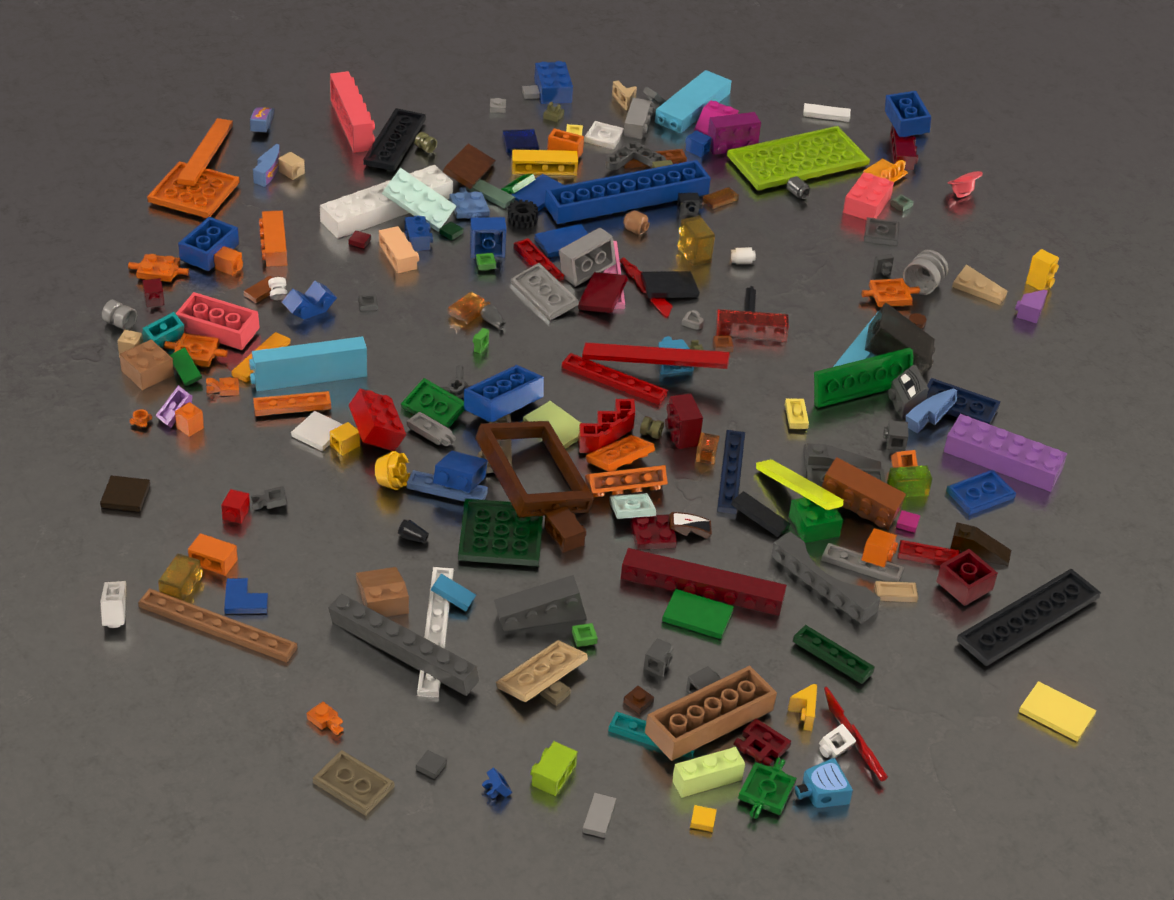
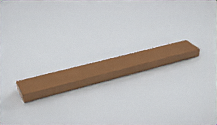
M150 588L138 602L139 607L284 662H288L298 648L295 642Z

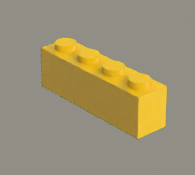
M512 150V174L577 176V151Z

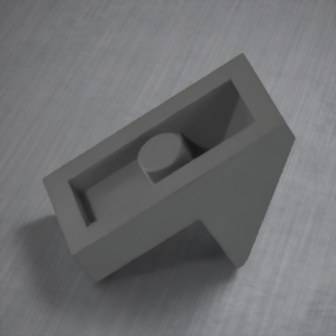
M646 86L643 92L647 95L646 98L651 101L653 114H656V109L666 100Z

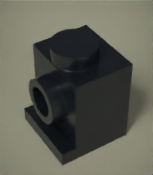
M678 193L677 209L679 216H683V214H698L699 209L703 207L702 199L699 198L698 193Z

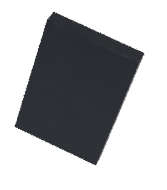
M691 271L641 272L640 277L648 298L699 297L700 292Z

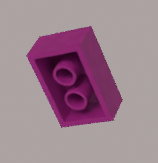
M749 112L710 117L708 136L712 137L710 148L712 154L727 153L730 149L757 144L759 142L761 121L756 113Z

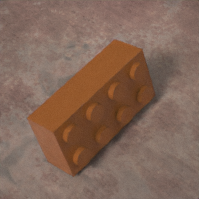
M838 457L835 458L826 472L822 488L844 500L843 508L850 509L860 517L868 519L878 527L887 530L890 529L899 514L906 496L904 492Z

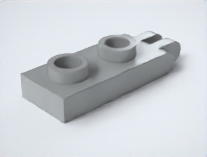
M421 412L407 420L408 428L437 445L449 446L456 440L450 429Z

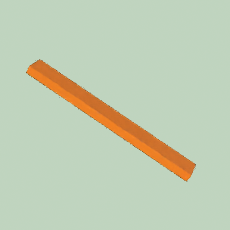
M216 119L177 178L178 184L188 186L196 184L232 128V120Z

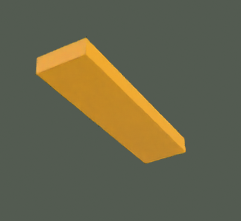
M275 332L256 350L286 347L290 344V338ZM252 353L231 371L232 377L246 383L250 380V373H253V370H250L249 359H252Z

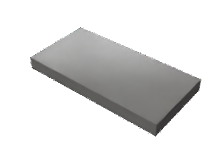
M540 263L511 278V283L549 321L579 305L578 299Z

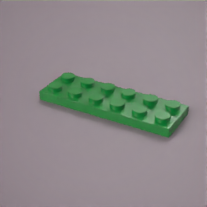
M906 348L814 372V405L820 408L891 389L892 381L913 365V350Z

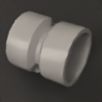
M112 299L105 304L102 310V319L118 328L129 330L136 322L137 311Z

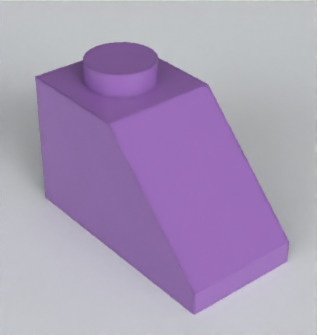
M1048 290L1024 294L1022 300L1017 301L1015 310L1018 313L1016 318L1037 323Z

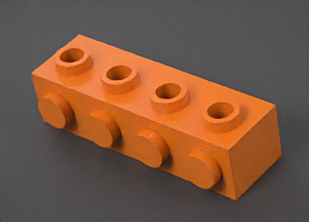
M666 465L585 475L586 485L594 497L605 496L604 492L612 491V495L624 494L623 490L631 489V493L642 492L643 487H649L650 490H659L661 485L668 484Z

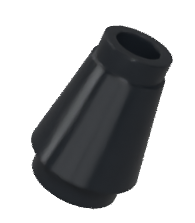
M404 519L398 529V534L401 535V538L425 544L429 536L428 532L411 520L407 521Z

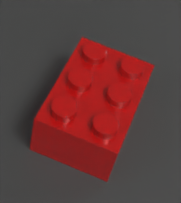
M359 389L349 403V408L362 442L395 451L405 438L406 432L392 398L387 395L377 394L371 390Z

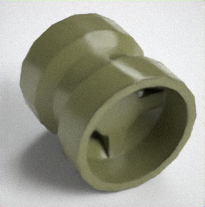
M420 132L414 141L417 147L423 148L427 153L433 152L437 146V140L425 132Z
M645 416L640 427V434H649L652 438L659 439L663 432L664 422L660 420L654 421L652 418Z

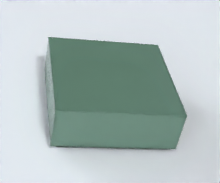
M900 194L891 200L890 205L904 212L913 206L914 201Z

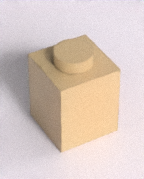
M289 152L278 158L279 172L294 180L305 174L304 159L296 154Z
M124 330L118 339L119 358L120 353L143 343L142 333Z

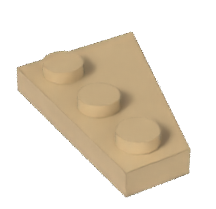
M967 264L954 280L952 286L998 305L1003 302L1007 295V290Z

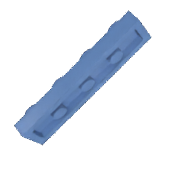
M415 470L412 471L407 481V489L464 502L465 499L485 500L488 493V487L477 485L469 493L434 484L433 474Z

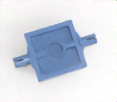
M461 187L458 193L449 194V201L456 205L454 213L457 219L489 217L490 210L482 192L468 193L465 187Z

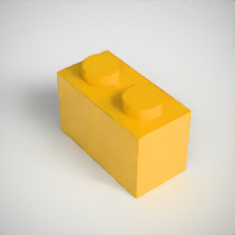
M1043 249L1039 250L1032 257L1026 284L1038 290L1051 288L1055 282L1054 275L1059 268V257Z

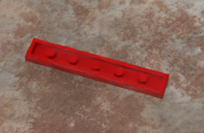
M572 353L562 362L561 368L660 405L668 395L667 389L591 360L582 359V357Z

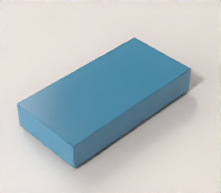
M440 574L431 588V591L464 611H467L476 597V594L443 574Z

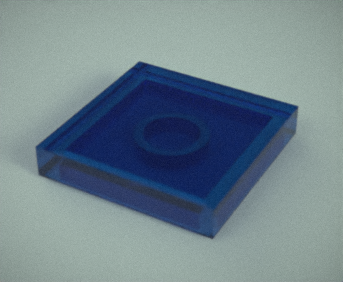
M534 129L503 130V139L507 153H512V150H539Z

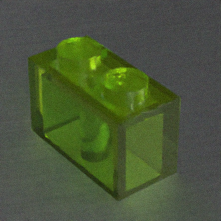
M927 465L890 468L887 484L906 494L905 497L929 495L933 478Z

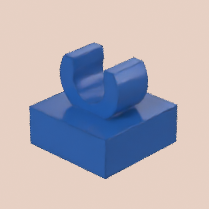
M494 767L486 772L490 779L484 781L482 786L486 790L492 787L487 792L491 799L497 797L499 793L505 798L513 793L504 776Z

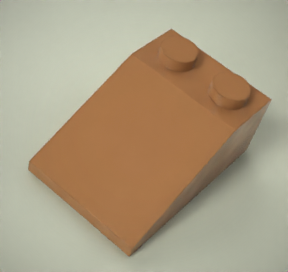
M396 567L356 573L364 606L385 617L409 614V595L405 581Z

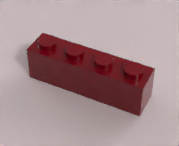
M892 125L890 137L894 164L898 160H903L905 162L904 170H914V165L918 163L917 146H915L916 137L914 135L899 137Z

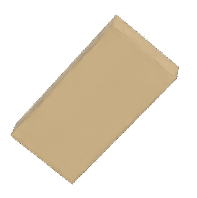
M875 582V592L881 598L880 601L917 602L918 600L916 583Z

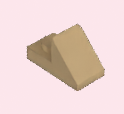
M619 80L613 82L612 95L626 111L629 110L632 99L636 98L637 87L625 88Z

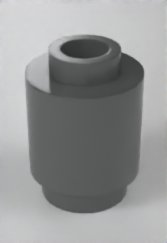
M799 177L790 178L787 182V190L796 197L805 199L809 196L811 192L809 185Z

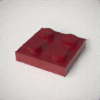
M669 514L631 518L637 550L676 548V536L674 530L670 529Z

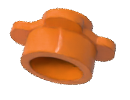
M139 409L133 412V418L129 421L132 425L136 424L139 427H146L147 423L153 418L146 410Z

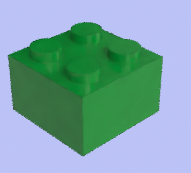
M805 497L791 500L789 518L802 541L809 543L840 537L843 519L837 508L826 510Z

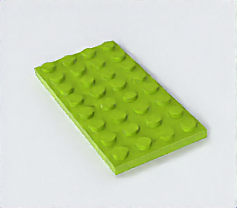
M839 126L727 151V156L757 190L787 184L788 180L795 176L801 180L866 166L870 163V159Z

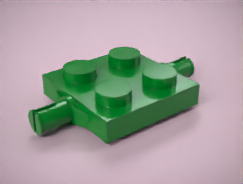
M777 758L773 767L755 762L741 788L738 799L754 805L749 813L752 818L753 816L755 819L758 818L762 809L781 815L797 779L782 771L785 765L783 758L782 760Z

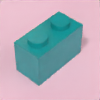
M172 312L143 328V342L152 339L158 346L163 348L165 341L174 342L182 337L184 324L175 312Z

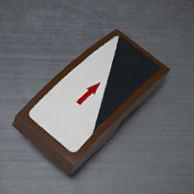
M671 512L669 514L670 529L685 536L693 532L706 539L712 535L711 520L682 512Z

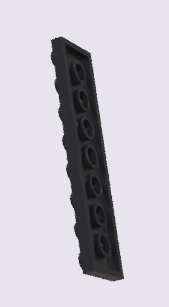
M1069 569L960 633L957 641L987 666L1097 600L1101 592L1073 569Z

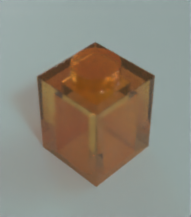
M701 432L696 454L697 462L715 464L720 436Z

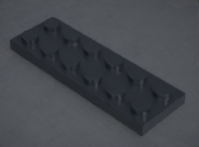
M395 108L364 157L363 165L395 171L425 122L426 114Z

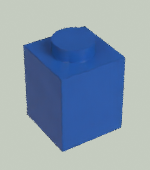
M697 130L694 131L685 140L686 151L703 157L710 151L712 137Z

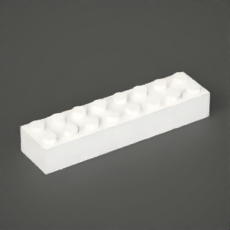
M436 165L409 173L446 199H449V194H453V181ZM389 180L321 204L320 222L339 239L353 234L355 230L361 231L406 215L409 212L382 194L391 181Z

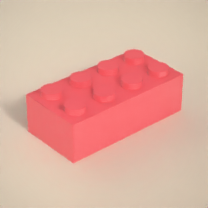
M195 292L191 294L176 312V315L184 324V333L219 338L220 344L240 350L244 349L260 328L258 311Z

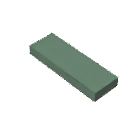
M481 179L471 189L466 187L471 192H482L486 200L504 209L511 202L514 203L515 201L513 195Z

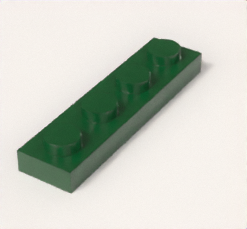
M807 625L801 628L793 637L794 643L861 684L874 673L875 666Z

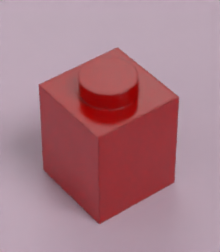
M230 489L221 504L222 519L241 524L250 509L249 493Z

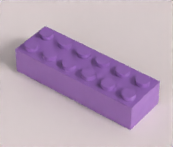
M962 414L959 415L948 433L943 451L1049 492L1052 491L1062 472L1067 453L1059 449L1046 446L1040 442L1027 439Z

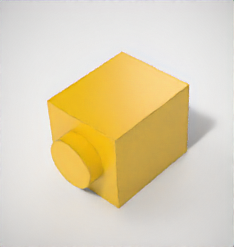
M347 422L331 430L330 446L340 455H344L359 447L361 436L357 427Z

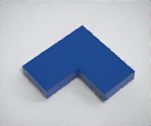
M227 578L225 614L267 613L268 593H247L248 578Z

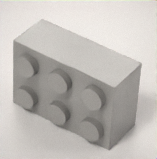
M602 228L592 231L559 250L564 279L573 286H577L590 279L594 272H602L616 264L613 236Z

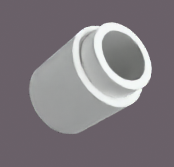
M752 247L731 250V263L746 265L752 264V261L756 260L755 251H752Z

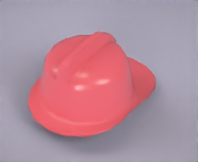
M980 171L967 173L947 183L951 184L953 192L958 198L965 197L974 191L975 179L982 176L983 173Z

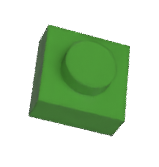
M493 253L476 254L479 270L496 269Z
M482 328L478 334L474 335V352L481 354L489 344L488 329Z
M593 623L572 626V634L577 647L597 644L598 637Z

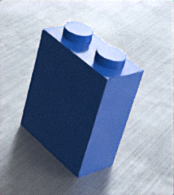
M450 451L435 465L433 483L470 493L485 479L488 460Z

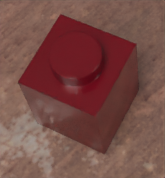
M161 278L142 280L146 307L165 305Z

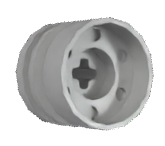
M934 250L921 251L904 269V282L909 287L919 286V295H928L947 276L949 270L948 263L940 253Z

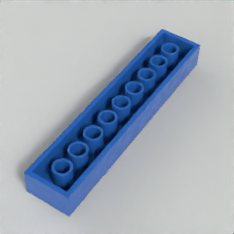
M698 160L548 188L545 192V206L556 223L563 224L570 221L678 200V193H698L699 196L709 194L711 177Z

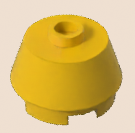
M392 451L377 459L375 476L379 485L393 490H399L403 486H407L410 473H407L406 463H409L404 453Z

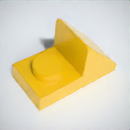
M812 684L792 695L789 700L788 711L801 713L800 721H804L803 730L812 731L817 684Z

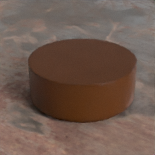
M913 313L909 316L908 324L914 329H922L925 327L927 319L922 314Z

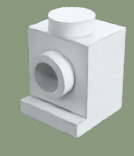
M841 724L821 739L819 749L824 757L836 759L845 751L851 749L856 740L847 728Z

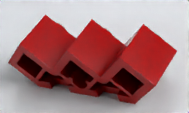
M615 399L614 411H598L597 423H580L578 437L579 453H592L614 443L634 429V399Z

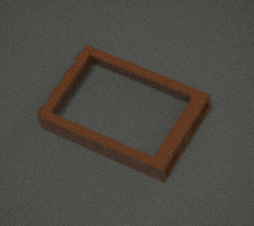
M549 421L480 424L475 439L519 517L545 516V513L567 506L571 513L589 512L594 496ZM542 438L572 491L527 494L497 440Z

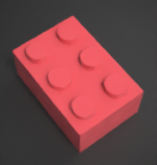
M863 172L845 197L843 213L864 220L867 217L877 218L891 199L894 182L886 178L874 176L871 173Z

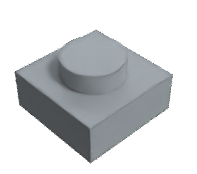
M490 98V112L505 113L506 99Z

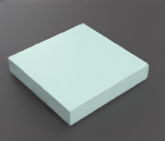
M647 493L610 496V505L617 519L656 516V508Z

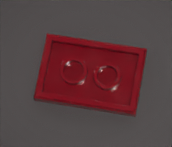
M594 272L579 301L578 309L612 313L627 283V275Z

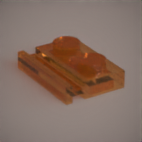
M469 292L448 307V314L469 324L481 315L480 312L483 307L490 304V302H485L484 298Z

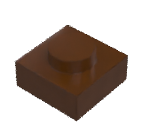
M637 686L624 696L623 703L640 714L654 703V696L640 686Z

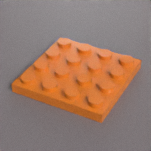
M179 161L147 196V200L150 203L208 218L211 217L240 183V177L205 168L194 186L178 184L177 178L187 165V163Z

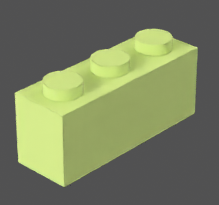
M736 747L680 762L674 766L673 783L681 798L742 781L745 762Z

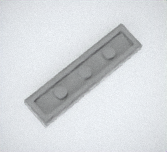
M830 543L827 544L821 561L886 582H899L904 571V567L887 562L885 567L862 561L863 554Z

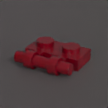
M757 718L743 730L742 736L746 740L743 741L740 738H736L733 745L739 748L741 753L750 755L755 758V762L765 766H772L774 764V760L769 758L770 755L776 759L780 758L791 746V740ZM755 744L756 746H758V747L761 748L762 750H761V751H758L757 749H755V748L752 747V746Z

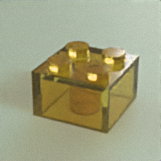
M700 216L682 219L681 227L679 228L680 237L677 243L679 250L682 251L692 266L711 263L715 234Z

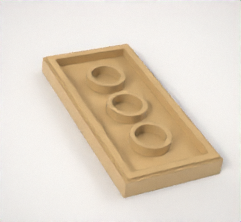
M557 640L496 682L497 688L527 702L587 661V653Z

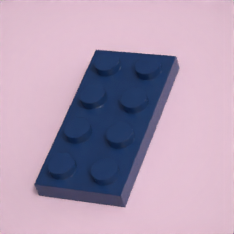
M931 378L927 384L929 390L926 399L953 388L957 390V402L946 412V414L957 418L962 414L991 424L1000 406L1001 401Z

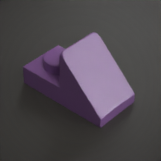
M178 385L156 414V417L172 428L176 422L175 410L189 402L192 403V395Z

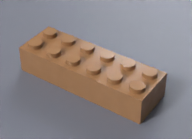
M748 666L648 714L645 734L673 761L773 711L777 692L751 666Z

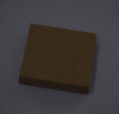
M111 475L100 501L101 508L140 512L150 487V480Z

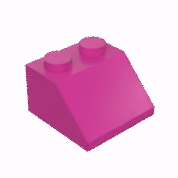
M711 100L703 107L694 130L708 135L710 117L738 114L739 110Z

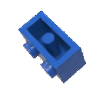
M425 216L405 217L406 239L408 242H411L414 251L430 250V243H433L432 232L430 233V223L426 222Z

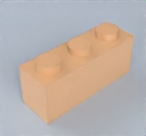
M399 226L379 230V245L396 272L403 273L416 270L419 255L414 251L411 242H408L405 233L400 230Z

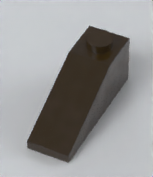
M956 522L950 549L960 550L959 554L970 549L984 561L1005 566L1009 565L1011 549L975 526Z

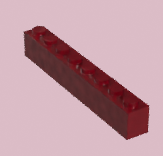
M631 548L627 549L621 570V579L672 591L678 589L714 601L780 616L787 586L786 584Z

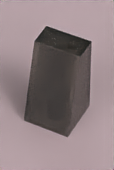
M885 303L869 324L865 350L878 356L911 348L913 350V365H916L921 375H923L933 365L934 360H932V356L935 352V339L889 304Z

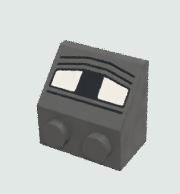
M912 365L892 381L888 395L890 400L893 401L895 410L899 413L901 419L906 418V415L914 407L926 400L929 388L916 365Z

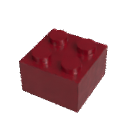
M692 394L670 396L669 404L666 406L668 416L665 419V427L671 433L672 442H675L678 449L700 446L703 416Z
M968 549L940 565L936 582L965 606L993 590L998 572Z

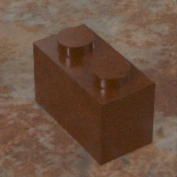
M567 506L545 513L544 528L563 553L584 546L586 529L583 525H580L575 514L571 513Z

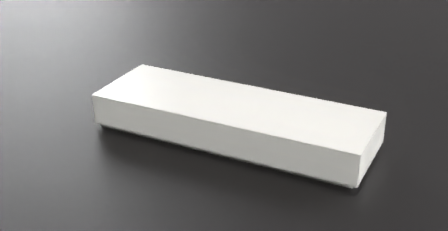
M804 103L803 116L849 122L851 109Z

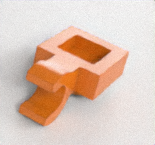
M214 378L206 379V385H208L206 386V392L209 394L220 392V396L239 395L238 378H219V382Z
M324 701L306 713L307 719L321 730L328 727L336 735L344 730L340 726L343 720L338 717V712Z

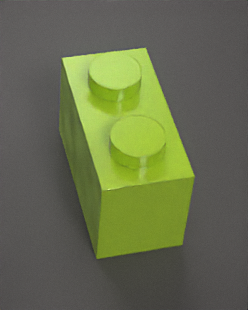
M553 741L549 748L544 749L540 762L535 763L531 769L532 786L556 796L576 767L578 751Z

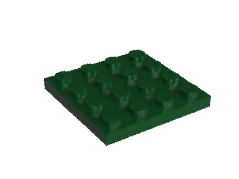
M465 499L458 560L539 566L543 516L519 517L511 502Z

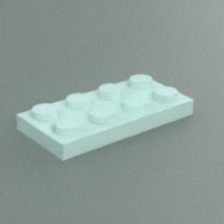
M402 168L398 170L382 192L384 196L412 215L425 216L426 222H429L430 227L439 232V229L445 224L456 208L455 204Z

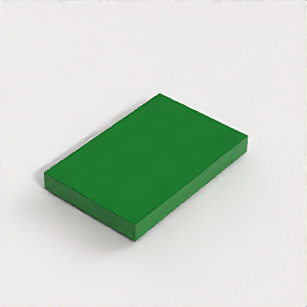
M423 378L403 400L401 407L413 415L421 412L449 428L464 411V400Z
M675 589L664 612L662 622L722 639L732 616L734 606Z

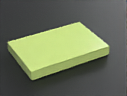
M551 401L523 417V422L549 421L565 449L578 441L579 424L581 422Z

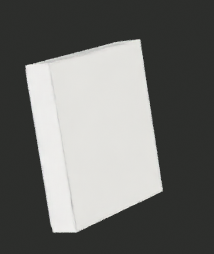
M595 121L585 135L584 142L614 149L624 134V128Z
M314 411L291 431L292 437L323 452L330 445V431L343 424Z

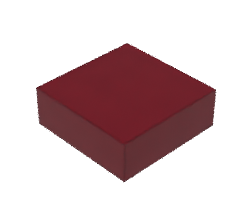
M355 230L349 238V245L365 249L371 241V234Z

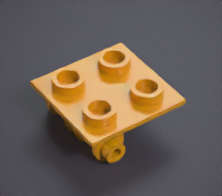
M883 158L863 171L880 178H886L892 182H896L908 174L904 170L905 162L903 160H898L896 164H892Z

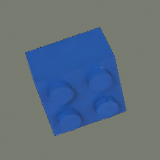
M505 217L471 218V258H476V254L493 253L494 257H505Z

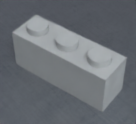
M632 99L624 124L623 136L642 139L644 133L647 134L648 125L653 114L650 100Z

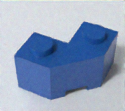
M315 280L305 294L292 288L282 303L292 314L305 320L326 312L337 297L327 286Z

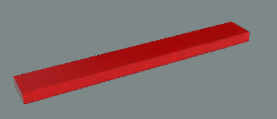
M585 343L582 353V359L719 369H727L730 352L601 343Z

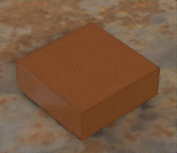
M713 336L715 351L733 352L734 346L731 336Z

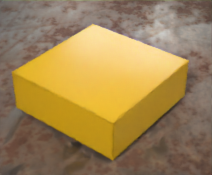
M694 805L690 828L713 832L717 809Z

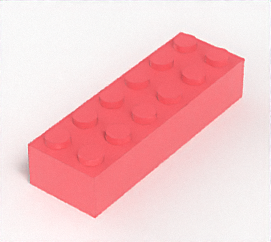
M349 71L331 73V102L354 153L369 151L375 142L373 134L375 124L374 120H371L370 112L367 111L366 103H363L358 86H355L354 77H351Z

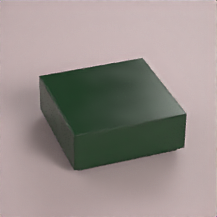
M449 222L439 229V234L454 240L463 234L464 228Z

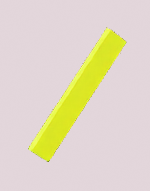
M772 459L756 463L758 471L826 510L843 506L844 500Z

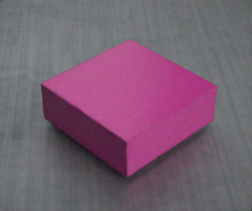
M901 510L896 528L915 533L920 515Z

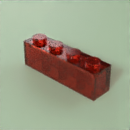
M717 310L716 336L787 342L789 331L788 314Z

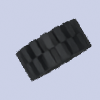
M515 200L514 203L511 202L508 206V222H511L512 226L515 224L517 228L518 226L529 228V225L532 227L537 223L538 207L532 201L528 202V200H525L523 202L519 200L518 202Z

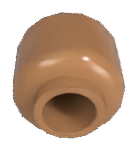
M636 210L628 212L623 221L626 230L637 235L644 231L646 232L650 225L647 215Z

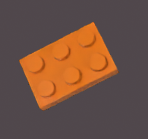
M630 435L587 454L586 459L588 463L611 472L616 471L618 467L631 464L638 458L648 456L649 453L655 451V446L651 442Z

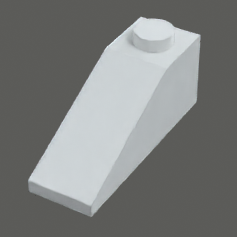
M126 581L104 583L100 601L102 626L117 628L124 625Z

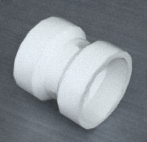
M275 277L268 281L269 288H271L270 299L276 301L284 300L288 295L285 289L286 279Z

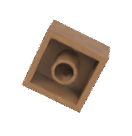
M152 339L120 353L122 372L141 390L174 376L173 358Z

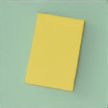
M1039 681L1019 709L1020 713L1077 742L1097 711Z

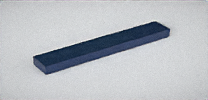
M726 430L717 512L737 513V509L731 503L739 495L745 432Z

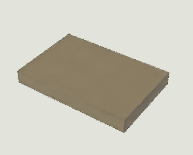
M343 750L313 777V784L365 816L394 788V781Z

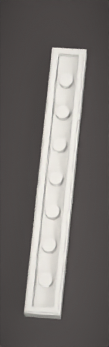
M433 567L431 588L440 574L453 580L454 568ZM430 588L424 638L445 649L450 602L431 591ZM420 670L417 696L439 697L441 682Z

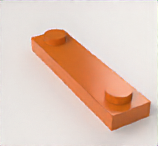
M329 391L253 398L255 416L331 409Z

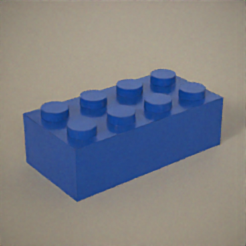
M515 365L464 389V410L488 422H494L544 397V377Z

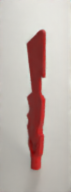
M625 257L621 258L620 263L624 266L626 273L635 280L636 285L643 293H647L640 277L642 271L638 270L637 266L628 262ZM664 298L650 299L662 315L668 318L673 305Z
M824 687L829 710L855 738L856 742L854 744L858 749L857 751L861 754L869 768L877 775L881 782L885 781L888 776L879 761L867 746L854 724L851 725L844 715V710L828 687Z

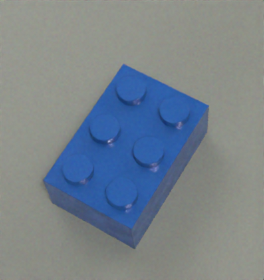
M566 62L535 63L534 79L540 92L541 104H549L550 102H553V104L572 103L573 85Z
M917 91L886 95L885 112L899 137L930 133L931 115Z
M208 217L178 243L180 260L210 271L215 266L214 254L223 246L234 249L239 245L238 227Z

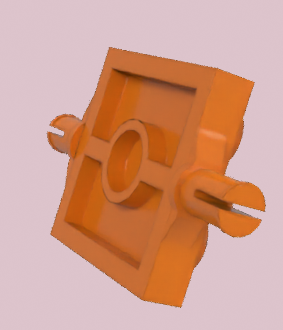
M145 254L141 262L128 263V269L137 270L136 277L139 279L161 278V281L172 282L173 278L178 274L189 275V268H179L180 258L173 256Z
M903 278L870 280V290H862L861 292L862 297H873L878 307L912 305L913 299L910 294H919L920 288L919 286L909 287L905 284Z
M183 333L181 339L177 342L165 341L164 343L165 349L175 350L174 352L186 348L195 365L209 367L215 356L226 358L228 353L227 350L217 349L219 338Z

